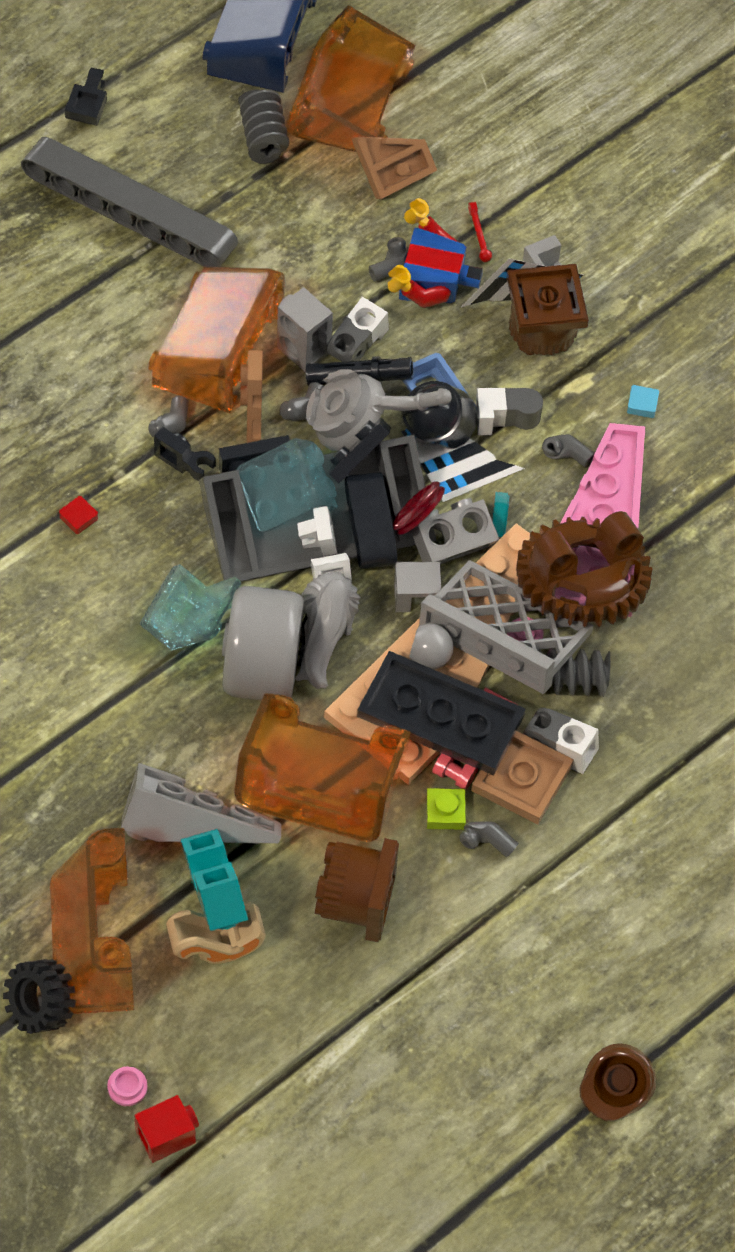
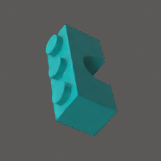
M218 829L180 839L190 878L210 931L230 929L238 923L248 920L238 878L232 863L228 862L225 846Z

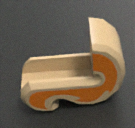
M248 902L245 904L248 920L240 922L230 929H216L210 931L205 915L202 913L184 910L173 914L166 922L173 954L181 959H187L192 955L199 954L201 960L211 964L231 962L249 955L263 944L266 936L259 908L255 904Z

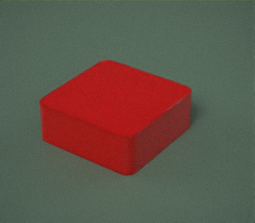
M78 496L59 510L60 519L75 534H80L98 520V512L82 496Z

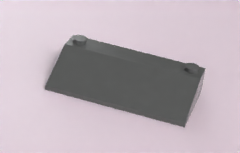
M414 435L381 441L348 474L357 475L382 472L392 524L404 505L425 487ZM335 453L240 472L235 470L199 479L205 514L224 584L312 567L311 559L326 557L323 556L320 547L303 548L302 539L299 537L297 523L314 519V508L328 506L333 521L338 554L347 553L349 559L357 557L345 494V478L338 484L329 475L330 468L333 466L329 460ZM434 529L429 530V538L432 542L436 541ZM394 530L397 549L416 545L411 530L401 535L397 533V530Z

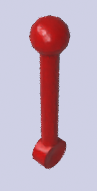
M469 202L468 210L470 216H472L481 250L479 258L482 262H489L492 259V252L486 246L478 216L476 202Z

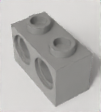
M304 287L294 295L286 296L278 306L277 348L305 372L307 363H319L329 355L327 347L332 338L333 312Z
M471 498L460 500L451 505V511L439 514L438 509H435L419 525L411 530L422 562H440L441 565L492 547L499 540L484 499L474 503ZM470 518L474 520L477 524V533L466 531L462 525V519ZM429 530H439L444 536V544L438 545L433 543L429 538Z

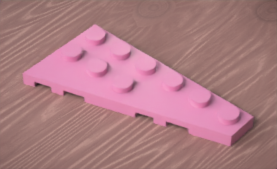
M609 424L594 454L593 461L587 473L584 474L574 499H572L561 523L566 522L567 517H570L573 521L585 517L587 524H593L594 520L598 518L601 525L602 521L610 514L623 511L629 515L638 528L645 437L644 426ZM588 546L573 548V551L578 556L577 575L610 566L597 548ZM628 572L624 580L629 583L631 577ZM560 587L555 589L554 597L558 599L562 596L579 601V605H585L586 597L581 593ZM629 611L628 617H631L632 612Z

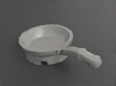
M340 369L323 379L327 384L322 390L317 387L315 388L307 404L306 419L308 424L315 430L320 443L331 451H338L344 445L348 449L351 448L359 440L355 436L359 429L369 420L375 424L380 419L384 410L408 411L419 409L424 411L429 407L447 405L451 401L452 396L449 390L443 388L430 393H418L416 396H385L383 387L378 380L369 375L357 374L351 369Z

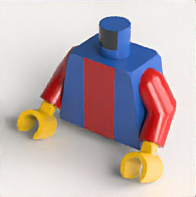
M417 198L410 203V209L405 212L404 219L409 224L419 223L418 228L414 227L404 266L397 265L388 272L389 277L392 278L388 282V289L394 293L399 291L400 300L413 301L422 308L443 303H453L456 300L459 285L479 289L483 268L465 265L466 246L448 234L431 216L426 217L429 214V206L425 200Z

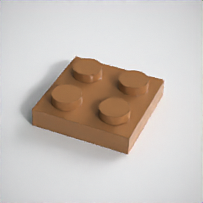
M517 731L495 775L493 776L480 770L472 784L471 791L538 825L573 767L574 759Z

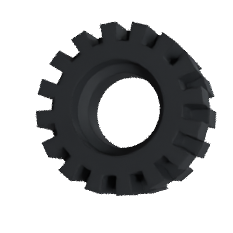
M53 959L28 961L15 965L16 969H11L8 973L12 979H5L4 986L9 988V992L3 993V1000L9 999L10 1005L4 1007L6 1013H13L10 1018L12 1024H18L17 1029L27 1031L26 1033L29 1034L59 1029V1027H64L67 1024L65 1019H71L73 1012L68 1008L75 1007L76 1003L75 999H70V993H76L75 986L68 985V982L72 980L70 973L63 974L66 968L62 964H57V961ZM38 986H39V988H40L41 995H42V1004H41V1006L39 1005V1002H38V999H37V987H38Z

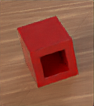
M178 1095L134 1115L135 1130L152 1163L196 1143L195 1128L199 1127L197 1116L190 1104L184 1107Z

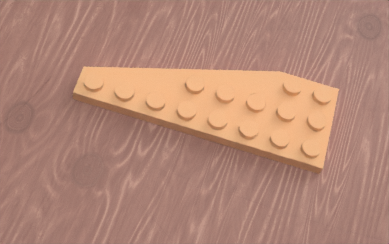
M516 523L476 563L518 585V577L516 576L518 551L522 550L523 541L530 539V533ZM472 575L464 581L466 587L485 586L482 580ZM508 594L495 595L497 604L515 602V598ZM488 596L469 597L471 606L490 605ZM462 598L445 601L456 608L465 607ZM514 612L500 614L502 623L509 622ZM493 615L474 616L486 624H496ZM420 618L324 711V718L408 785L440 752L358 718L357 709L389 651L410 659L409 655L417 628L419 627ZM453 646V654L450 660L444 666L436 669V671L479 688L490 665Z

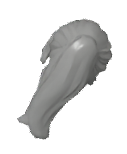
M324 572L323 575H318L317 578H313L307 584V587L301 594L304 600L303 617L307 613L308 618L304 624L305 646L301 669L295 679L297 681L308 680L316 689L328 686L326 670L332 652L342 637L343 632L347 636L351 634L355 614L359 612L358 604L361 597L357 593L358 588L352 584L351 579L346 578L341 572Z

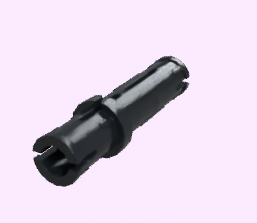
M374 356L371 360L307 363L305 369L308 386L311 383L327 384L323 379L340 369H351L357 374L369 375L381 384L382 381L413 380L414 376L412 357L381 359L380 356Z

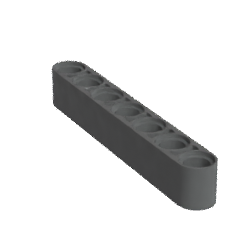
M41 137L21 161L23 171L34 181L207 269L218 270L238 245L236 235L226 226L49 137Z

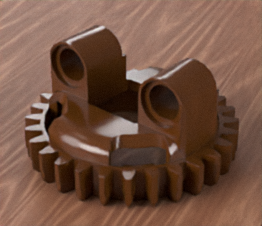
M619 511L607 516L601 525L598 518L594 520L593 524H587L585 517H581L580 520L576 521L567 517L564 523H560L555 519L552 522V528L542 524L540 526V533L532 531L530 539L523 541L522 550L518 551L516 576L518 577V587L523 589V597L526 599L531 598V607L533 608L542 606V615L551 612L554 614L555 622L562 617L568 619L569 626L573 621H580L584 628L588 622H595L600 628L602 620H607L611 625H614L617 616L624 620L628 617L629 611L632 613L637 611L639 604L644 603L650 589L653 569L649 567L650 556H644L643 535L626 512ZM580 546L597 548L610 566L577 575L578 556L573 551V548ZM628 572L631 577L629 583L624 580ZM560 587L581 593L586 597L585 605H579V601L562 596L558 599L554 597L555 589Z

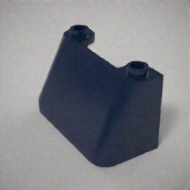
M227 0L212 41L207 40L204 46L202 58L207 61V75L284 93L288 82L286 65L293 59V46L307 7H315L317 0Z

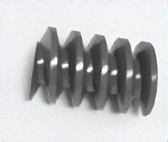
M249 90L238 98L248 155L256 163L268 164L277 160L281 153L289 147L281 97L278 92L273 90Z
M549 648L546 656L554 659L557 656L555 648ZM579 649L575 659L571 656L553 676L552 685L555 695H560L563 685H567L570 696H574L578 685H581L585 696H589L593 686H597L600 697H604L610 680V651H608L603 661L599 650H594L590 660H588L585 650Z

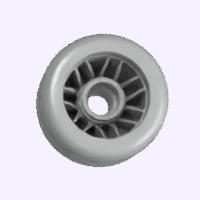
M243 586L235 591L229 623L225 625L222 656H225L222 686L226 694L236 698L276 703L286 702L291 699L304 600L300 594L292 591L255 586Z

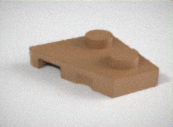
M354 137L351 139L376 199H383L437 171L425 139Z
M248 350V364H241L240 406H247V443L261 440L263 351Z

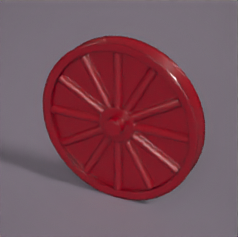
M438 481L422 488L397 514L392 524L393 529L397 530V533L401 535L419 525L438 505L444 495L445 488L440 486Z

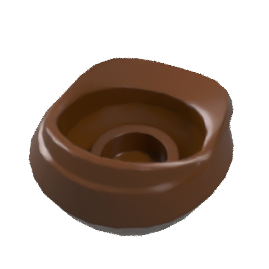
M622 1043L611 1044L596 1053L589 1062L580 1085V1098L589 1112L604 1121L623 1119L644 1107L653 1096L657 1080L655 1069L649 1058L638 1048Z

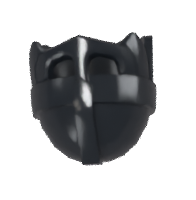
M429 381L420 384L408 396H416L418 393H430L443 388L451 392L452 399L445 406L437 405L429 407L424 411L419 409L401 411V417L408 431L422 445H441L447 449H456L464 445L472 436L477 424V410L470 396L461 389L441 381Z

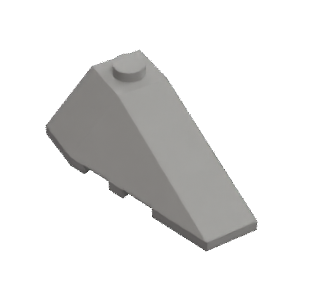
M138 763L121 822V830L126 831L130 837L140 841L151 839L161 842H181L180 839L218 829L222 841L225 843H279L281 839L280 822L242 805L234 804L229 808L224 805L222 800L217 798L218 794L206 789L203 793H196L184 787L185 779Z

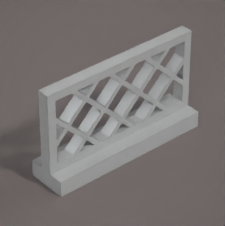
M471 560L435 596L429 594L421 602L419 626L425 623L440 625L450 634L453 646L542 694L552 686V679L557 671L593 631V624L589 622L585 628L580 621H573L569 626L568 619L562 617L555 622L554 614L551 612L546 614L545 619L528 620L526 611L539 610L541 612L542 606L531 607V598H524L523 589L518 587L517 584ZM472 575L482 580L485 586L466 587L464 581ZM508 594L515 598V602L497 604L495 595ZM488 596L490 605L471 606L469 597ZM462 598L465 607L456 608L445 601ZM519 612L521 621L502 623L500 614ZM493 615L496 624H486L474 616ZM571 627L578 632L573 636L559 637L557 628ZM550 628L552 638H533L531 630ZM524 631L527 640L518 641L506 633ZM556 648L557 656L552 659L537 650Z

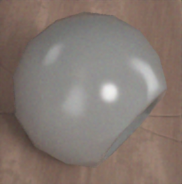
M425 623L419 626L409 655L410 659L434 670L444 666L453 654V641L450 634L438 624Z

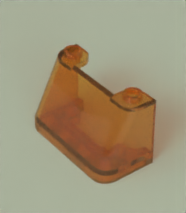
M348 5L324 30L313 49L285 124L287 133L296 138L356 152L351 140L354 137L388 138V135L384 134L386 127L380 121L394 82L400 76L406 77L414 65V60L411 57L416 45Z
M204 267L201 272L196 271L190 285L191 292L160 351L155 350L150 358L148 369L152 371V386L231 413L237 401V396L233 395V386L236 387L241 379V364H246L248 350H253L266 322L271 323L273 319L278 320V306L284 299L285 274L270 268Z
M265 693L238 756L234 790L237 801L244 807L358 841L371 842L378 839L405 758L411 732L395 726H380L374 730L370 741L299 721L300 708L293 699L279 694Z
M124 828L102 829L90 835L51 877L53 960H56L57 964H62L66 968L63 974L70 973L72 977L68 985L75 986L76 993H70V999H75L76 1003L75 1007H69L68 1009L73 1014L134 1010L130 948L125 941L117 937H98L96 905L110 904V894L114 888L119 885L128 886Z

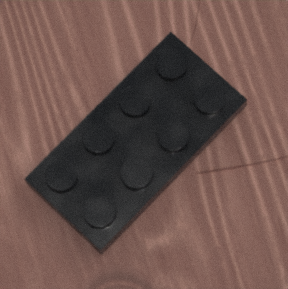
M389 651L357 709V717L494 776L525 716L526 708Z

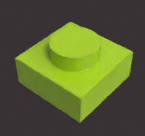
M427 788V829L464 830L466 824L465 789Z

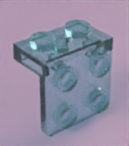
M295 438L238 466L237 470H239L242 488L258 530L268 532L303 514L313 511L314 508L328 506L329 512L338 508L334 498L337 495L336 488L331 479L326 476L322 465L324 463L323 453L314 442Z
M176 565L171 568L139 624L171 651L185 646L189 647L194 643L204 640H211L222 627L220 621L225 612L231 608L233 595L241 586V581L233 577L206 586L182 565Z

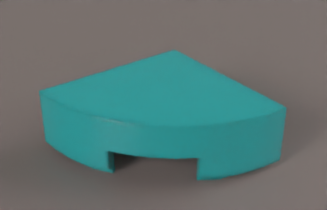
M495 492L492 522L498 537H502L506 533L510 496L508 493Z

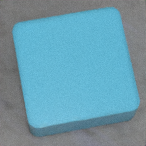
M632 385L627 413L654 418L659 390Z

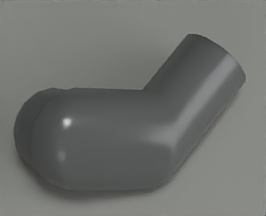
M395 237L390 239L387 243L389 250L385 260L369 266V273L374 282L389 277L388 272L395 266H404L409 248L406 247V242L403 238Z
M311 383L305 397L284 401L280 406L281 417L292 421L307 420L306 410L310 396L316 387L322 390L324 386L319 383Z
M183 396L173 397L171 399L170 412L159 416L149 423L148 430L150 435L154 438V435L162 427L172 433H181L186 427L189 400Z
M569 434L548 437L542 444L543 452L548 458H573L585 468L592 463L595 454Z
M470 822L464 826V831L459 837L460 842L468 849H474L479 843H490L505 857L509 856L519 844L494 822Z

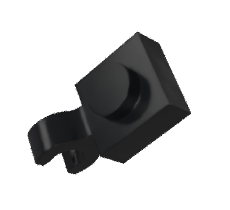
M91 67L85 85L74 84L64 110L66 119L98 126L107 102V91H103L105 80H102L104 70Z
M162 427L154 435V455L182 474L188 471L195 480L199 481V479L204 477V470L199 468V465L206 464L212 469L216 467V458L212 453L208 451H191V445L181 434L172 433Z

